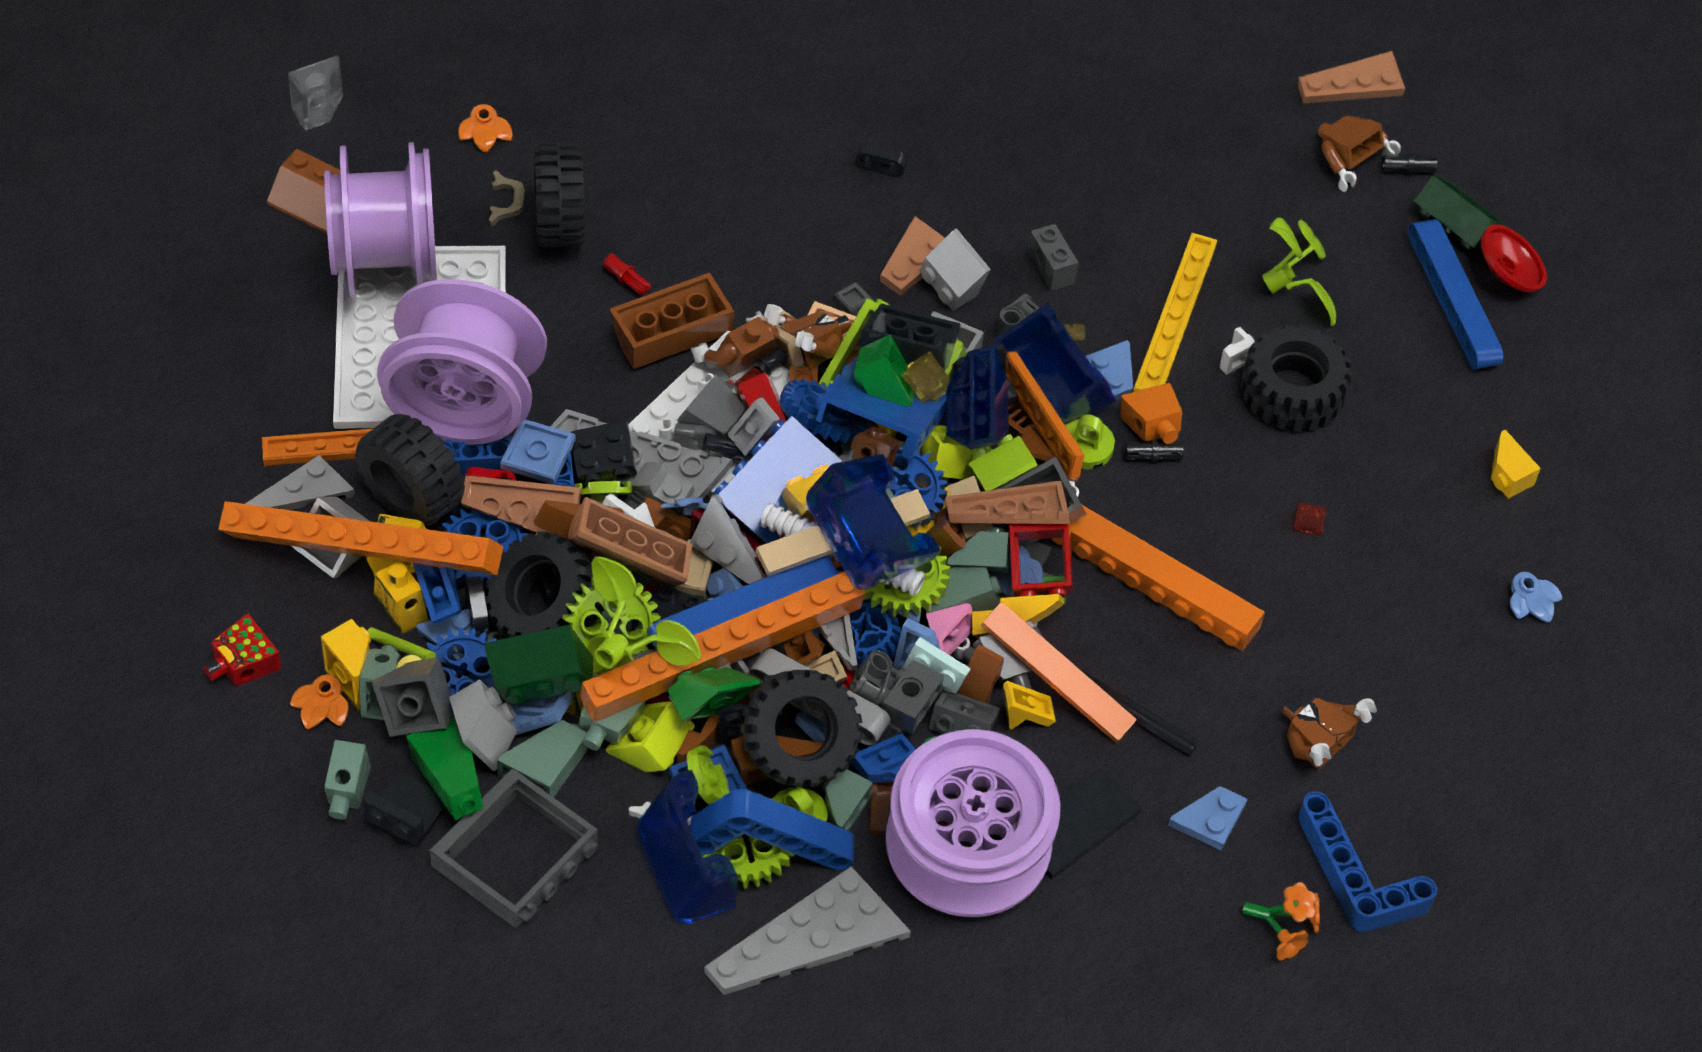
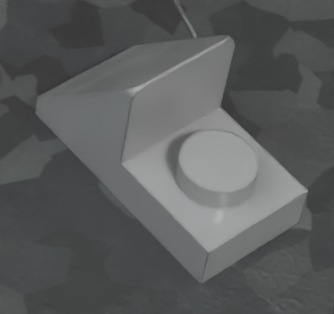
M761 397L752 403L727 435L735 442L740 451L747 456L762 439L766 441L773 435L770 431L780 418Z
M663 462L645 463L632 482L633 490L661 504L674 503V500L685 499L694 492L692 484L670 474L666 464ZM668 507L678 513L682 510V508Z

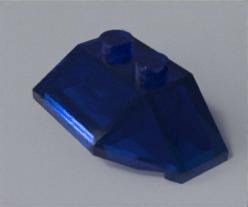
M995 345L968 351L964 358L965 361L957 369L947 386V436L969 450L998 444L1008 435V384L998 349Z

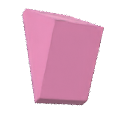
M965 603L926 614L929 628L935 631L940 650L948 655H951L973 631L971 604Z

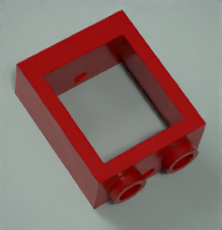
M1009 524L1012 590L1014 596L1059 594L1064 598L1067 594L1074 593L1070 524ZM1062 538L1064 582L1022 584L1020 540Z

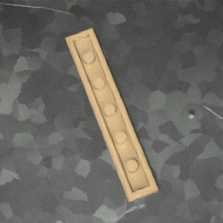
M918 489L761 545L756 548V553L769 577L928 519L930 512Z

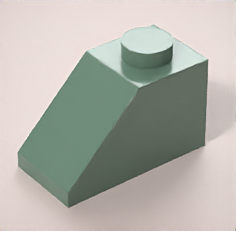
M997 527L988 528L987 531H979L966 542L962 549L957 550L948 558V566L986 567L988 572L1010 573V534L1005 532V529Z
M846 769L844 772H838L835 775V779L825 782L822 790L825 791L824 802L827 805L830 824L849 831L871 799L873 782Z

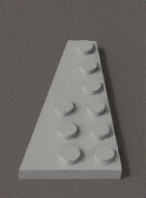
M566 409L550 427L571 433V431L607 423L598 421V418ZM630 431L637 475L645 463L663 462L666 464L670 474L693 485L694 492L690 497L704 498L733 466L732 459L726 457L718 458L700 449L695 451L682 447L677 442L640 431L639 433ZM637 475L620 481V486L624 487V483L627 481L633 482ZM632 489V492L642 500L647 498V496Z
M849 867L705 966L704 973L725 995L760 984L761 980L777 975L779 977L790 975L791 971L803 967L809 969L851 956L855 951L867 947L874 949L883 946L884 942L899 938V940L909 938L911 931L852 867Z

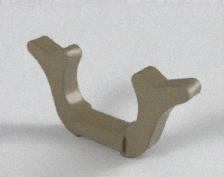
M498 171L493 172V190L511 189L514 191L513 203L507 208L491 206L490 226H494L502 219L517 216L524 209L525 189L520 181L503 177Z

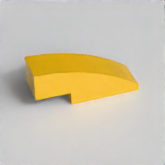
M1059 594L1000 598V602L1002 601L1024 622L1031 621L1032 625L1051 615L1064 605V598ZM993 610L972 612L973 636L980 638L990 634L981 624Z

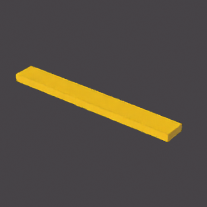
M1191 233L1133 392L1166 384L1218 240Z

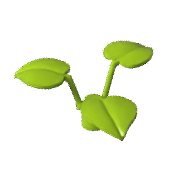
M1281 217L1275 219L1269 229L1277 232L1287 242L1292 251L1278 265L1262 275L1267 287L1272 293H1275L1285 286L1290 290L1296 286L1310 285L1324 303L1330 315L1332 327L1336 322V309L1331 297L1321 284L1312 278L1292 282V279L1296 276L1291 267L1312 250H1315L1320 259L1326 257L1322 244L1314 236L1311 228L1301 219L1298 221L1299 228L1310 243L1309 247L1302 252L1286 221ZM1296 254L1297 257L1287 263Z
M595 557L593 559L592 574L598 592L607 601L614 602L618 600L619 603L608 631L604 635L594 636L589 642L588 650L593 656V674L595 672L601 675L634 661L631 653L652 641H657L659 654L671 664L686 666L701 659V651L693 634L685 626L675 621H660L656 625L657 635L653 634L632 646H629L625 636L614 634L613 632L625 606V599L632 598L636 593V581L632 573L622 564L603 557Z

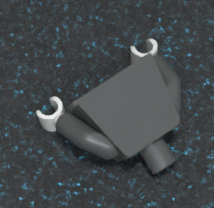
M707 373L705 381L698 380V390L700 393L676 420L678 423L675 425L671 418L663 420L664 428L658 429L660 437L672 440L677 436L703 441L706 433L721 437L725 433L728 434L738 422L737 419L746 410L737 387L723 381L717 374L714 376L712 373Z
M1031 621L1026 622L1031 628H1033L1039 635L1043 637L1040 630L1037 628V623L1032 625ZM991 634L978 638L973 643V647H970V640L966 638L962 642L963 647H957L953 652L957 659H964L969 663L976 647L980 644L1005 658L1000 678L996 681L995 685L1009 681L1032 690L1028 675L1035 672Z

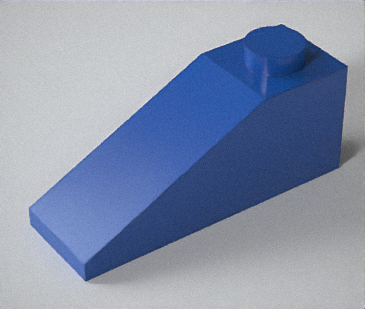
M413 563L432 623L435 625L461 613L454 570Z

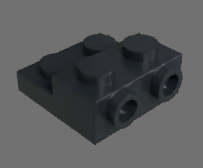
M627 420L571 431V433L576 435L573 455L577 477L582 486H588V482L622 481L630 476L637 475Z

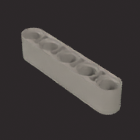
M767 648L748 671V675L758 678L760 683H762L764 676L775 675L783 671L811 669L774 649ZM848 690V695L854 697L858 704L855 707L857 714H861L862 723H858V732H863L862 740L859 742L868 746L875 745L890 723L889 714L881 707ZM796 699L788 702L827 724L824 712L816 703L807 699Z

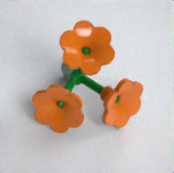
M1301 882L1294 884V886L1286 887L1284 890L1285 901L1281 905L1270 908L1246 902L1243 906V913L1245 915L1266 919L1278 933L1277 937L1282 942L1276 949L1278 952L1276 957L1279 961L1286 958L1290 959L1297 955L1299 950L1307 945L1308 933L1303 930L1299 933L1290 934L1287 929L1281 928L1274 919L1275 916H1292L1297 922L1309 919L1313 925L1314 933L1319 932L1318 893L1307 890L1306 886Z

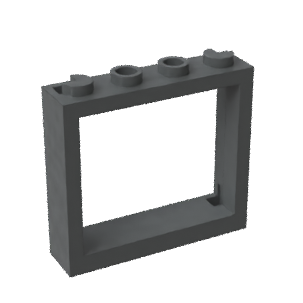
M512 768L482 798L483 809L464 816L430 850V857L433 868L514 928H517L523 921L527 922L534 916L537 907L544 900L547 901L552 898L558 885L564 879H570L574 875L579 863L584 858H590L597 850L598 844L597 829ZM517 797L577 840V842L514 905L455 862L454 859Z

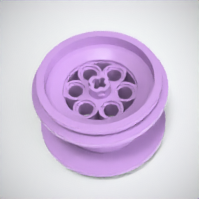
M408 142L409 162L405 171L349 174L346 145L340 146L341 174H331V170L324 171L331 275H337L338 270H347L350 298H356L355 269L411 266L417 277V285L437 280L429 148L423 149V153H415L414 142Z
M458 279L434 280L417 285L406 292L399 300L394 313V329L399 340L386 348L380 357L377 367V379L386 405L393 414L410 415L411 418L419 419L424 426L428 425L433 430V433L443 441L453 440L464 442L467 445L494 442L506 437L516 427L521 425L529 414L532 405V390L526 377L533 374L541 366L547 351V337L538 318L524 304L511 295L494 287L473 281Z
M976 729L942 734L918 747L906 759L896 775L891 793V812L886 828V849L897 878L913 896L926 905L947 914L963 917H982L1006 911L1026 899L1037 888L1047 871L1051 858L1052 843L1055 839L1060 819V800L1056 784L1044 763L1026 746L1010 737L992 731ZM945 821L948 822L950 826L942 827L938 825L937 822ZM996 834L1003 839L993 840L990 835ZM967 841L970 842L973 846L964 847L960 844V842Z

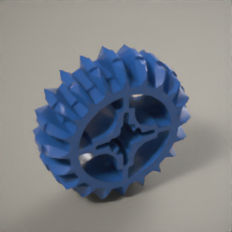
M871 599L867 603H862L861 609L849 613L857 667L874 650H880L887 654L890 659H894L900 639L901 627H899L898 617L889 616V610L881 613L882 606L880 604L872 608ZM822 635L825 652L830 653L834 651Z

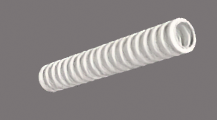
M770 503L765 508L760 521L761 527L766 528L768 526L770 531L774 532L777 530L778 535L785 534V537L817 526V523L814 521L809 523L807 518L801 519L798 514L792 515L793 513L790 510L785 512L783 507L776 508L774 503ZM857 544L828 555L830 558L835 557L837 562L842 560L846 566L851 564L852 569L859 568L861 573L868 572L870 577L875 575L878 581L883 579L887 585L892 583L896 589L901 587L902 592L909 591L911 596H915L919 592L925 579L923 571L916 572L914 567L909 569L905 563L900 565L899 560L895 559L892 561L890 556L883 557L881 552L876 554L873 548L868 550L864 544L860 546Z

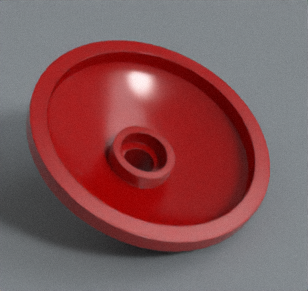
M1491 225L1482 233L1481 249L1483 256L1492 273L1500 281L1522 292H1537L1546 284L1547 273L1542 259L1533 246L1520 234L1503 225Z

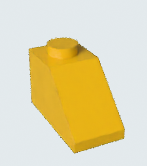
M1503 430L1495 447L1491 480L1495 487L1502 491L1509 499L1534 486L1541 468L1506 430Z

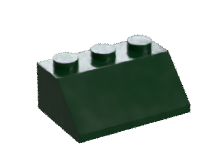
M1434 175L1414 200L1421 206L1419 211L1429 219H1432L1433 216L1437 218L1444 231L1450 235L1455 232L1461 237L1459 242L1469 250H1472L1473 247L1482 250L1481 236L1489 226L1503 225L1508 227L1451 182Z
M570 625L485 643L484 648L495 689L504 701L509 704H521L524 701L538 698H550L557 694L578 692L582 688V682L593 678V656Z

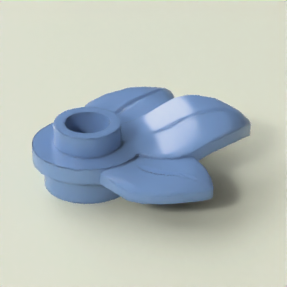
M686 497L685 499H676L674 503L662 504L661 508H683V515H691L695 509H706L708 503H703V497Z
M1020 545L1022 584L1043 583L1041 564L1032 559L1029 551ZM1011 565L1010 573L991 572L990 576L997 577L1003 593L1007 597H1015L1012 590Z
M1520 572L1512 580L1511 590L1513 595L1510 599V607L1514 615L1521 619L1530 612L1546 623L1551 622L1554 615V603L1562 600V594L1559 589L1550 581L1538 580L1529 572Z

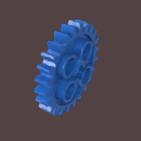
M804 378L801 381L794 379L793 382L788 381L780 395L779 403L782 404L781 409L787 411L786 416H793L806 429L812 430L813 435L819 433L825 440L827 437H831L834 442L840 439L847 443L848 440L853 442L857 434L867 429L869 419L837 406L833 407L821 423L815 421L819 411L815 409V405L819 395L825 393L826 384L822 382L819 385L814 379L809 383Z
M898 448L892 468L883 473L863 470L858 464L853 479L858 487L855 491L859 493L858 497L879 489L876 485L889 488L895 497L918 489L930 512V516L928 519L912 524L916 530L921 522L927 526L931 518L936 519L939 510H942L948 493L944 490L947 481L941 480L944 471H935L938 462H928L929 453L920 456L919 449L911 460L901 456L903 449Z
M461 509L460 518L451 515V524H442L443 532L463 535L471 534L477 537H481V530L483 527H486L485 538H490L504 546L503 551L505 552L510 549L508 546L515 540L521 542L523 541L522 537L529 534L526 533V529L472 509L469 514ZM453 569L457 586L465 582V578L481 576L484 588L486 581L491 578V574Z
M461 627L457 636H454L450 630H447V639L445 640L441 636L436 635L438 642L436 646L429 642L426 643L428 650L435 652L436 658L439 657L441 664L449 667V669L446 667L442 668L445 678L450 679L448 687L451 696L478 680L487 684L488 688L493 687L495 689L490 669L486 673L476 672L479 666L489 665L484 648L485 643H488L487 632H483L478 638L475 628L471 629L469 635H465ZM494 638V639L490 640L489 642L497 641V639ZM460 652L464 654L462 659L458 661L450 660L454 653Z

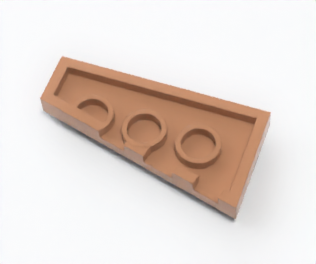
M1392 51L1299 77L1297 84L1303 104L1403 96L1405 90Z
M466 475L465 490L461 504L463 507L534 533L548 532L553 535L554 533L535 526L533 522L544 501L580 504L582 490L580 487Z
M1062 481L945 497L949 523L1070 524Z

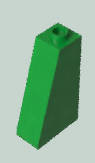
M455 716L452 717L447 728L416 732L406 736L411 759L455 820L483 809L472 751L462 741Z

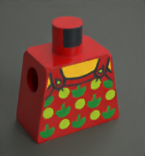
M249 614L243 616L212 641L214 660L203 665L204 671L211 681L226 674L233 684L237 686L281 669L279 651Z

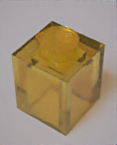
M931 352L907 365L903 375L922 403L929 399L934 401L943 396L947 391L946 388L950 379Z

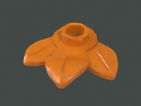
M481 104L474 107L470 117L460 124L459 139H473L476 146L483 153H487L493 147L496 139L510 142L512 140V129L507 120L497 116L493 107ZM480 114H487L488 117H487V118H481L479 115H480Z
M330 674L321 675L315 679L313 684L300 687L295 691L290 702L291 706L302 708L301 720L307 730L316 727L326 718L334 724L342 726L346 721L349 710L347 700L341 695L342 685L340 681ZM324 685H331L328 692H321Z

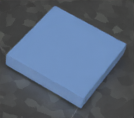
M525 419L517 427L500 462V467L503 470H509L513 473L555 485L576 441V435Z

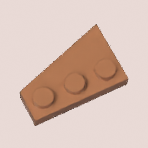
M915 216L882 271L880 282L899 296L904 294L923 278L919 270L925 257L945 237Z

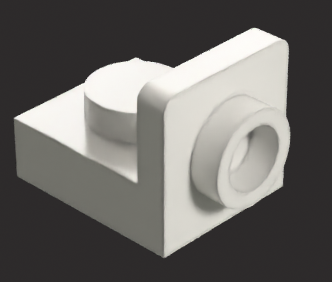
M1241 327L1234 330L1232 344L1228 345L1222 353L1220 369L1226 375L1245 365L1249 348L1255 342L1252 336L1247 334Z

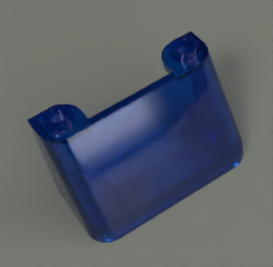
M1046 303L993 339L995 345H1004L1006 355L1008 352L1016 351L1064 423L1108 407L1116 399L1104 376L1092 366L1071 338L1065 326L1057 319L1054 309L1049 303Z
M884 454L831 464L809 489L806 496L809 511L850 581L859 590L873 588L930 562L941 552L931 534L922 532L912 537L885 492L892 483L893 471Z
M692 770L672 777L638 821V835L670 912L675 920L684 924L693 923L735 908L738 881L736 871L728 857L721 854H712L702 858L688 825L689 817L696 814L693 801L699 791L698 782Z

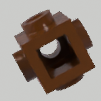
M872 427L854 437L851 444V450L853 451L851 461L859 463V467L863 470L883 473L892 468L900 441L887 436V432L880 428Z

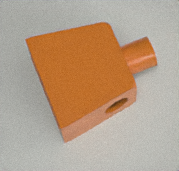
M1170 383L1121 395L1120 418L1143 441L1148 442L1161 438L1164 443L1170 444L1178 438V433L1181 431L1182 410Z

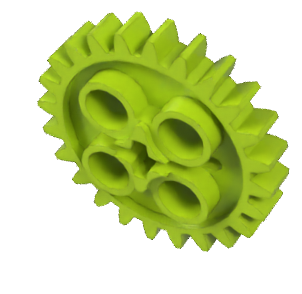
M908 530L905 536L900 535L881 552L883 557L890 556L892 561L895 559L899 560L900 565L905 563L909 569L914 567L916 572H926L924 573L925 579L922 587L915 596H911L909 592L900 591L901 587L896 589L892 586L890 589H887L893 584L887 585L883 579L878 581L875 575L870 577L868 572L861 573L859 568L854 570L857 579L866 593L864 600L872 598V608L880 604L882 605L881 613H885L889 608L892 609L893 617H896L898 611H903L906 618L909 615V610H913L917 616L920 615L921 607L930 611L932 603L939 604L940 597L945 596L950 579V566L946 565L947 556H940L941 547L932 549V539L925 543L922 542L921 533L916 538H912L911 530Z
M591 578L592 587L588 588L583 583L581 584L583 591L581 595L572 593L576 600L575 604L566 603L565 605L571 610V614L562 615V618L570 623L569 625L587 649L590 640L594 636L604 635L609 629L608 622L597 610L595 603L599 602L612 619L618 608H608L609 601L598 592L593 578ZM640 583L636 584L635 595L630 599H625V606L616 625L627 638L629 646L647 638V629L654 621L661 619L657 613H651L658 605L654 601L648 602L652 595L648 591L641 593L644 586ZM597 615V621L593 626H584L587 616ZM632 619H637V628L632 632H627L626 624ZM644 645L633 651L631 655L647 651L649 648Z
M740 835L717 851L710 854H698V856L702 857L703 868L709 867L710 876L718 874L720 883L730 878L731 887H734L738 881H742L744 889H747L749 881H753L757 887H760V879L763 877L769 883L772 882V872L781 876L782 870L780 865L789 867L790 861L788 856H795V854L748 836L755 860L754 863H750L744 839ZM762 848L771 849L768 852H759V850ZM733 855L741 856L736 860L729 859Z

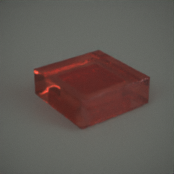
M1298 502L1293 530L1322 535L1326 507Z

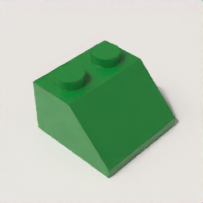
M891 334L861 347L856 360L855 371L853 372L857 384L860 387L863 386L868 395L905 407L912 405L917 381Z
M709 667L697 673H693L690 670L680 674L676 678L677 682L667 690L682 721L719 715V708L721 706L738 704L760 685V681L758 678L728 667L721 669Z

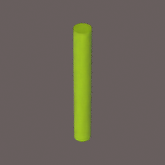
M373 627L367 630L373 641L393 646L398 651L408 655H416L422 660L436 658L435 652Z

